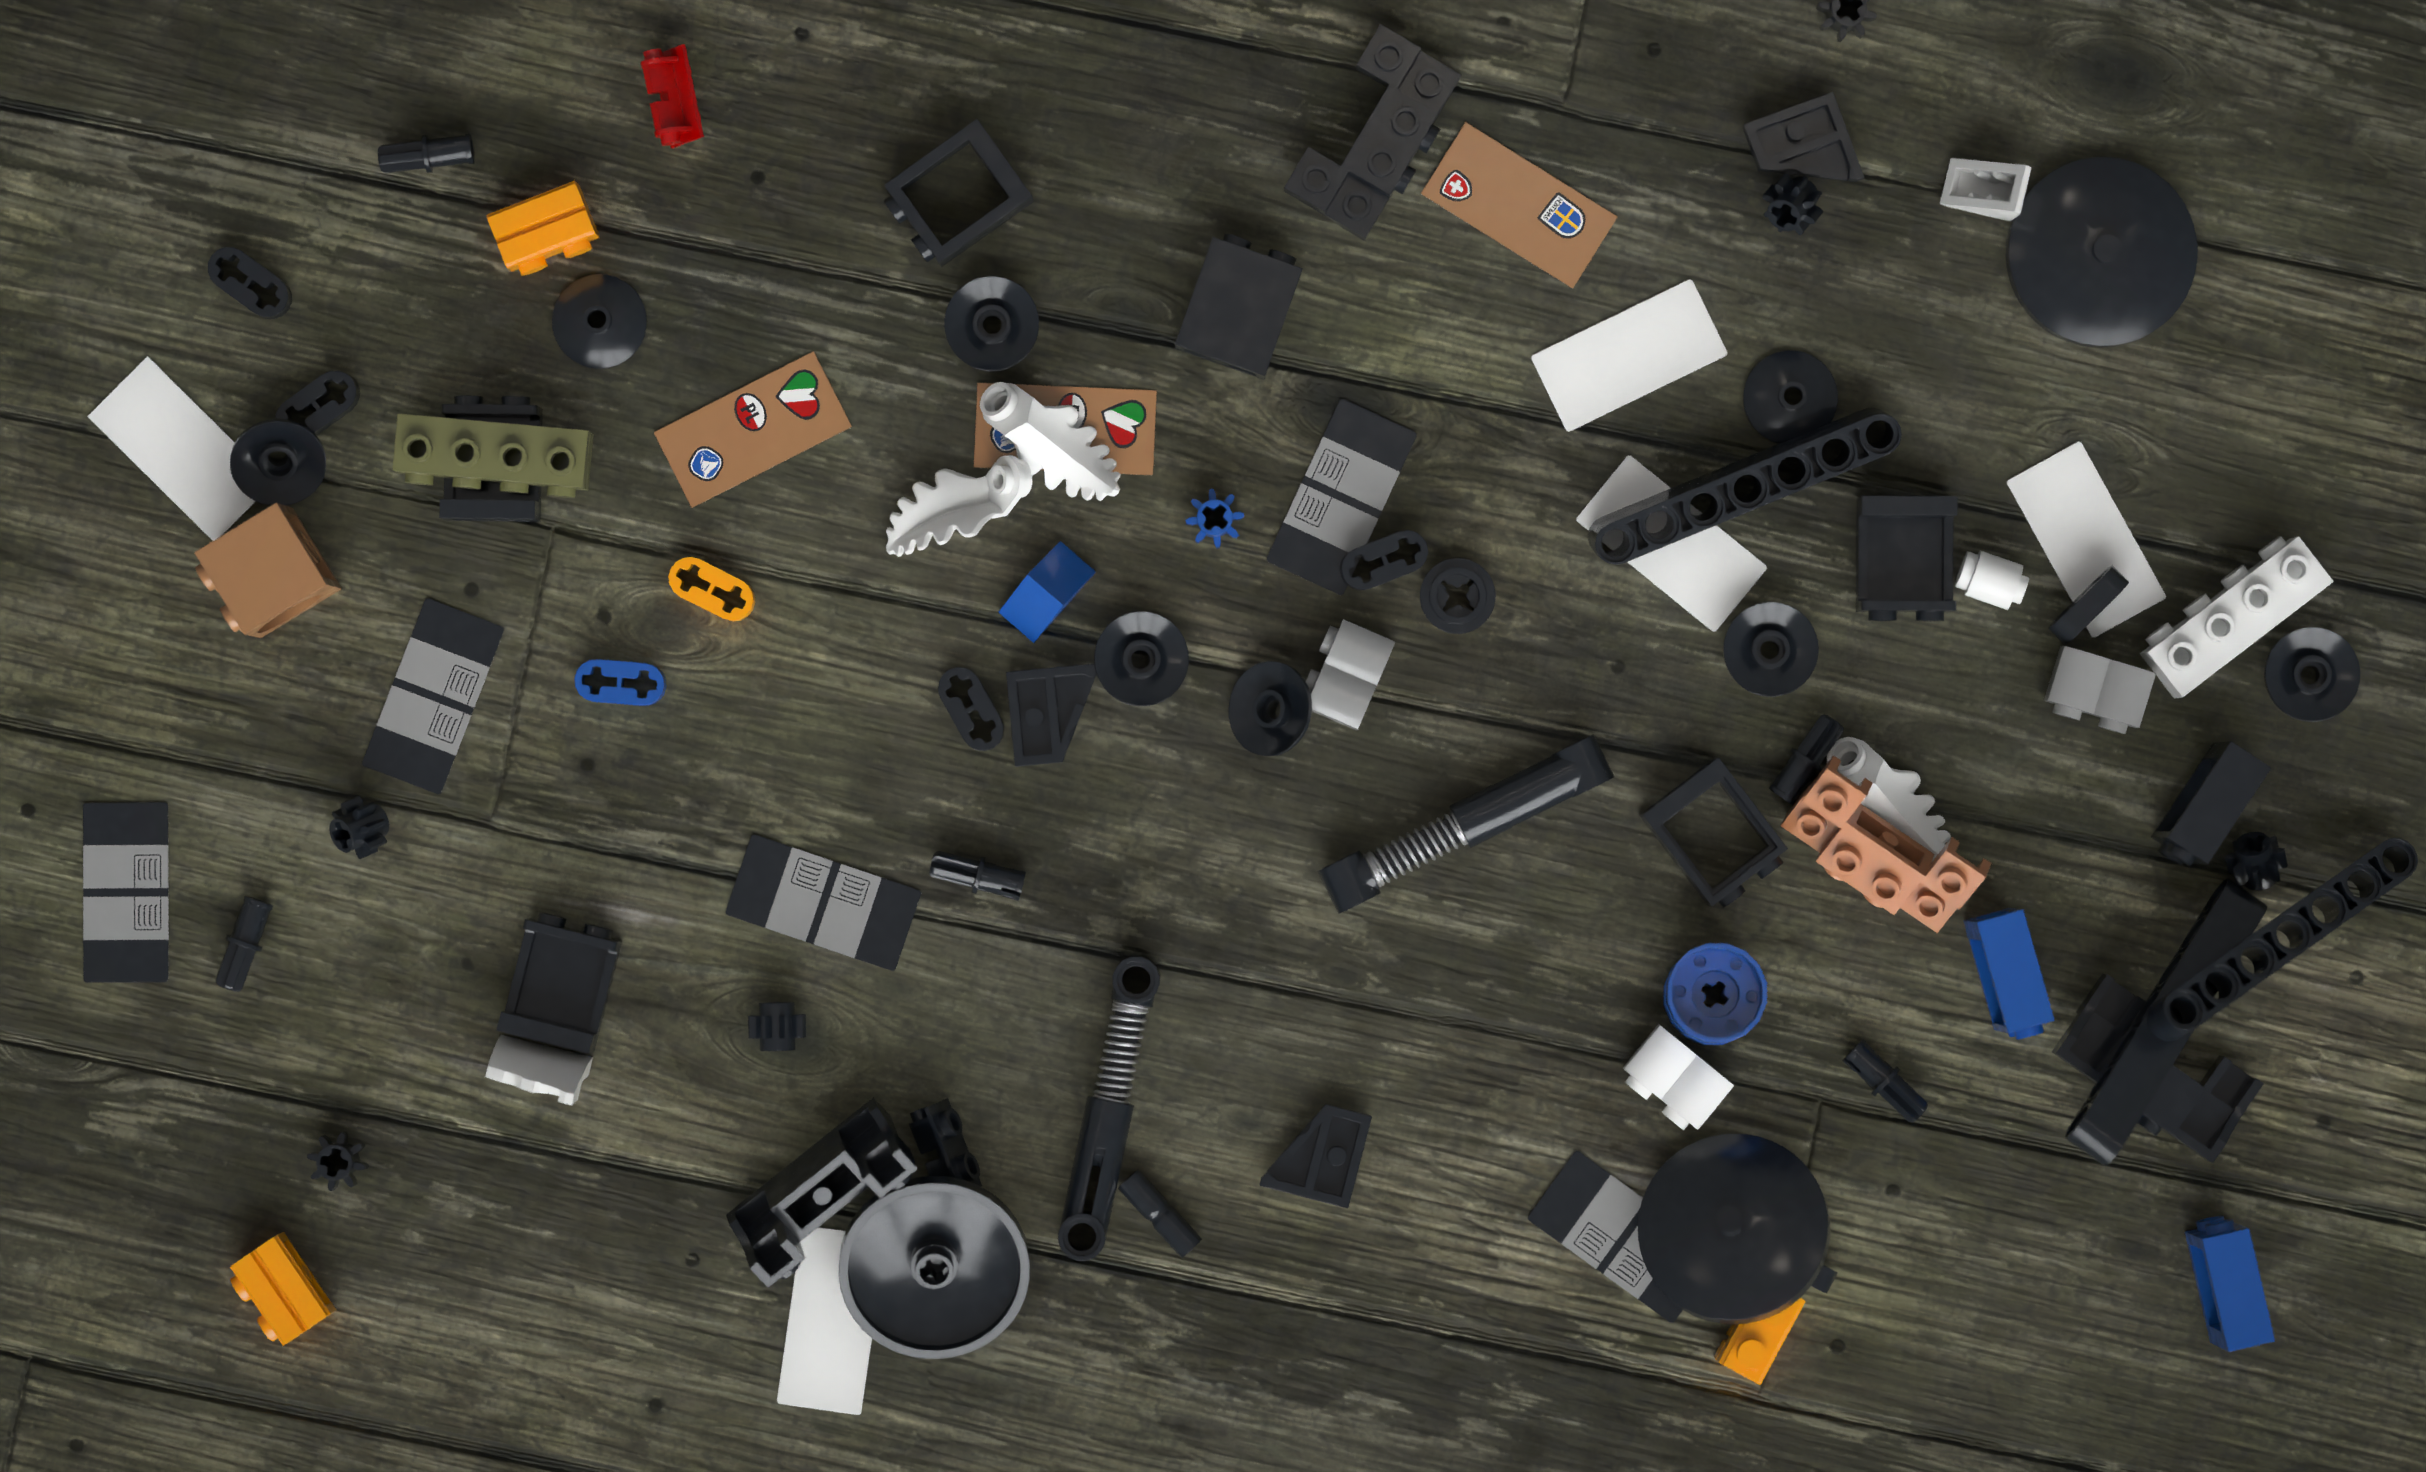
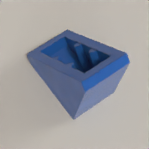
M1060 541L1027 574L998 613L1035 643L1096 571Z

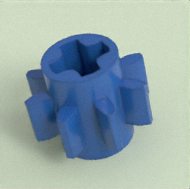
M1210 489L1208 494L1209 501L1204 504L1196 499L1191 500L1193 507L1198 510L1197 517H1190L1185 522L1186 525L1190 526L1198 525L1200 532L1197 534L1195 542L1203 541L1205 536L1214 538L1216 549H1219L1221 546V536L1227 533L1232 538L1237 539L1239 537L1237 531L1231 527L1232 521L1243 519L1244 513H1232L1229 506L1233 503V494L1227 496L1223 502L1216 500L1214 489ZM1219 507L1223 508L1226 511L1223 516V520L1227 523L1226 527L1221 529L1215 526L1211 530L1204 527L1206 517L1203 512L1207 508L1213 512Z

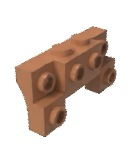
M1833 755L1811 785L1799 796L1795 804L1786 813L1781 827L1818 851L1819 855L1816 862L1823 866L1831 877L1839 881H1845L1861 892L1869 903L1876 907L1884 908L1893 915L1901 908L1938 933L1953 913L1963 907L1983 882L1992 863L1983 858L1976 867L1956 853L1960 842L1951 837L1933 860L1935 854L1861 804L1867 796L1872 782L1864 778L1858 786L1840 774L1837 769L1841 760Z

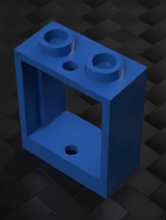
M2006 908L1963 920L1994 1030L2008 1033L2009 1037H2016V1039H2023L2043 1033L2044 1028L2042 1024L2055 1020L2024 910Z
M2214 1216L2196 1221L2197 1229L2185 1231V1236L2210 1343L2227 1352L2274 1342V1333L2249 1228L2234 1223L2233 1219L2225 1220L2224 1216Z

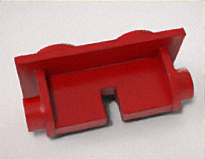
M685 44L662 52V49L644 51V61H641L640 64L641 68H643L647 93L660 94L661 101L650 103L655 137L661 139L662 146L670 145L671 148L703 138L701 115L698 110Z

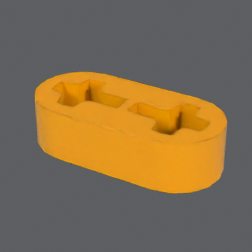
M682 558L676 561L670 569L668 576L669 585L674 593L725 620L741 621L748 617L754 609L755 594L747 583L698 558ZM694 565L700 568L698 576L711 583L707 592L696 586H692L688 592L682 589L684 581L678 578L682 569L690 571ZM719 587L727 592H733L735 587H740L742 589L740 597L746 601L743 609L734 607L731 613H727L724 610L726 602L713 595L716 588Z

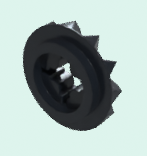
M1452 558L1438 563L1427 573L1420 588L1421 608L1427 619L1438 629L1451 634L1469 633L1479 628L1488 620L1495 606L1496 592L1490 575L1482 566L1468 559ZM1471 580L1473 584L1468 588L1469 591L1465 597L1474 610L1471 612L1467 607L1463 608L1461 605H1456L1444 612L1442 609L1447 605L1445 602L1448 600L1449 594L1445 591L1446 588L1441 582L1444 581L1446 584H1451L1453 587L1458 588Z

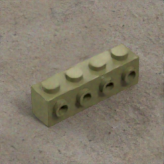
M397 414L392 471L405 474V483L433 485L434 477L452 478V487L481 490V481L500 483L499 491L528 494L529 485L547 487L548 496L575 498L576 490L589 491L594 434L588 430Z

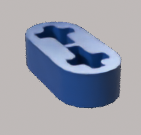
M601 659L588 660L578 668L574 678L575 688L579 695L586 700L598 703L637 706L653 705L664 696L667 687L666 678L660 669L654 665L639 662ZM601 667L603 676L617 678V687L603 686L600 688L599 694L594 695L592 686L584 683L585 675H593L595 668ZM642 671H649V679L657 681L656 690L648 691L647 698H640L639 690L624 688V680L640 679Z

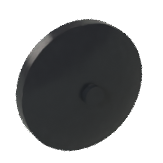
M2094 157L2077 160L2054 170L2041 179L2024 197L2021 214L2011 221L2006 241V265L2009 280L2019 303L2027 314L2052 335L2064 341L2086 347L2105 348L2128 344L2154 332L2166 323L2180 308L2192 286L2198 257L2195 227L2190 213L2178 193L2168 182L2150 169L2135 162L2113 157Z
M1735 1133L1711 1136L1696 1141L1678 1151L1664 1163L1652 1178L1642 1199L1638 1217V1241L1641 1255L1649 1274L1658 1288L1668 1299L1685 1312L1706 1321L1721 1324L1757 1322L1774 1316L1790 1307L1803 1296L1817 1278L1824 1264L1830 1240L1828 1207L1819 1184L1808 1167L1785 1147L1771 1140L1749 1134Z
M916 1177L910 1179L902 1188L889 1191L881 1199L874 1195L853 1217L844 1234L840 1248V1289L843 1300L853 1319L864 1332L879 1344L900 1354L915 1358H952L970 1353L987 1345L1012 1323L1021 1309L1028 1290L1030 1279L1029 1250L1025 1235L1016 1217L999 1198L988 1190L969 1181L954 1177Z

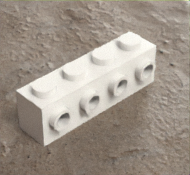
M2282 536L2271 541L2258 552L2262 558L2260 562L2249 570L2244 565L2236 568L2220 581L2225 588L2210 599L2206 593L2183 609L2187 618L2173 628L2167 622L2145 639L2150 646L2143 650L2140 655L2152 671L2156 673V676L2174 699L2187 695L2334 582L2299 536L2290 538L2286 542Z

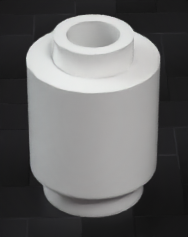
M1981 550L1978 554L1967 551L1960 566L1955 587L1965 590V596L2008 610L2012 602L2021 603L2029 577L2022 575L2023 565Z

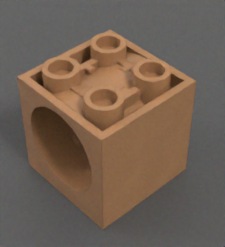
M279 503L273 504L194 552L201 563L195 567L200 579L209 591L215 589L222 597L226 605L222 606L220 610L234 632L240 630L244 635L262 638L342 589L295 510Z

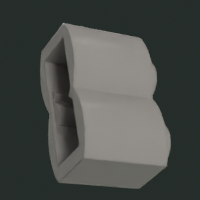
M1344 619L1339 629L1330 625L1319 652L1327 655L1320 672L1311 669L1306 680L1311 694L1312 712L1357 731L1395 645V641Z
M2060 646L2044 701L2055 704L2052 713L2080 721L2083 712L2099 717L2098 727L2126 734L2128 726L2140 728L2156 673L2075 648Z

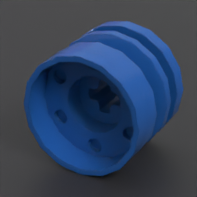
M1706 943L1689 950L1670 969L1663 986V1006L1670 1023L1684 1038L1701 1045H1724L1746 1035L1760 1021L1767 1004V982L1760 965L1745 950L1728 943ZM1715 984H1719L1723 988L1720 996L1725 1000L1724 1005L1715 1003L1713 1006L1707 1007L1704 1004L1706 995L1701 991L1702 987L1712 988Z

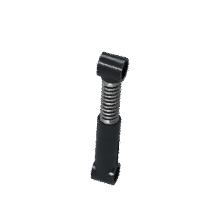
M1593 734L1552 754L1551 757L1450 805V816L1444 814L1443 820L1437 817V823L1434 824L1429 821V827L1422 825L1421 831L1414 828L1413 835L1407 832L1405 839L1399 836V842L1396 843L1394 840H1391V846L1384 844L1383 850L1376 847V853L1369 851L1363 855L1359 850L1317 872L1338 914L1380 894L1379 887L1381 888V885L1384 886L1386 882L1390 883V877L1393 876L1395 879H1398V873L1405 876V870L1409 869V871L1413 872V866L1416 865L1420 868L1421 862L1424 861L1425 864H1428V859L1436 860L1435 855L1437 854L1443 857V851L1446 850L1450 853V848L1454 846L1455 849H1458L1459 843L1463 845L1468 844L1472 848L1615 776Z
M1130 956L1123 959L1117 965L1113 974L1111 999H1114V1003L1111 1009L1115 1012V1015L1110 1016L1113 1024H1108V1027L1112 1029L1111 1032L1106 1033L1110 1038L1104 1041L1108 1048L1103 1049L1106 1057H1102L1101 1060L1105 1062L1104 1065L1099 1066L1103 1070L1102 1074H1097L1101 1081L1095 1083L1099 1086V1090L1093 1091L1095 1093L1093 1096H1087L1058 1232V1242L1061 1250L1069 1258L1076 1261H1087L1095 1258L1102 1251L1106 1241L1134 1105L1130 1104L1126 1097L1131 1096L1128 1089H1131L1133 1086L1129 1082L1135 1079L1131 1072L1136 1071L1133 1064L1138 1063L1135 1056L1140 1054L1136 1048L1142 1046L1138 1042V1039L1143 1038L1140 1031L1145 1030L1142 1023L1147 1021L1145 1018L1146 1014L1149 1013V1007H1153L1155 994L1160 985V973L1157 966L1144 956ZM1140 966L1148 971L1150 985L1145 991L1133 993L1124 986L1123 975L1128 968ZM1092 1166L1101 1167L1093 1210L1090 1212L1083 1210ZM1086 1223L1094 1229L1096 1240L1091 1246L1079 1248L1070 1241L1069 1230L1075 1224Z

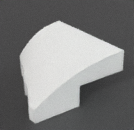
M501 1035L492 1052L485 1077L516 1086L531 1093L559 1096L558 1102L573 1105L578 1100L582 1081L589 1076L593 1057Z

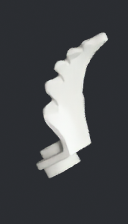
M997 382L985 390L980 400V409L985 421L1014 442L1018 459L1027 462L1032 476L1041 469H1044V481L1048 489L1054 490L1062 480L1066 479V493L1069 497H1075L1080 488L1082 497L1087 501L1095 493L1099 501L1103 500L1107 495L1115 496L1119 493L1120 487L1117 481L1121 474L1119 472H1112L1117 466L1116 460L1112 458L1102 460L1110 452L1107 445L1090 447V444L1097 435V430L1094 427L1074 428L1079 415L1076 408L1071 405L1044 406L1012 383Z
M1005 455L998 458L986 476L980 478L970 477L950 469H941L935 473L936 487L921 481L916 482L912 486L916 502L902 497L897 501L902 514L892 512L890 515V521L894 528L888 527L886 530L888 536L887 553L889 555L896 554L897 557H901L903 552L907 555L912 554L916 544L918 550H924L932 536L938 545H943L949 541L956 529L964 537L976 536L990 519L1007 516L1019 499L1029 494L1032 487V472L1029 465L1024 460H1019L1013 455Z
M1853 737L1837 740L1827 754V763L1834 755L1841 760L1837 769L1840 774L1858 786L1864 778L1871 781L1872 786L1861 804L1935 854L1934 860L1945 846V843L1950 840L1951 835L1946 830L1937 831V828L1945 824V820L1941 815L1926 816V813L1935 803L1933 796L1930 794L1914 795L1921 782L1918 773L1910 770L1890 768L1886 761L1862 740Z

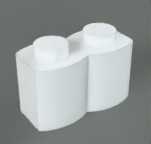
M1659 1024L1623 1067L1630 1074L1625 1083L1646 1100L1653 1093L1666 1103L1667 1106L1662 1113L1682 1130L1689 1123L1698 1130L1734 1087L1732 1083Z

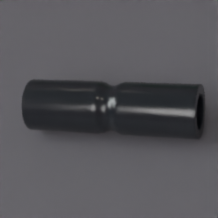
M1139 1169L1118 1187L1120 1192L1142 1216L1152 1222L1154 1229L1181 1258L1187 1255L1202 1240L1177 1210L1168 1205L1166 1198Z

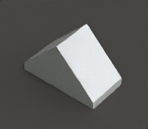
M1951 158L1940 204L2001 220L2012 221L2021 214L2031 167L2020 164Z

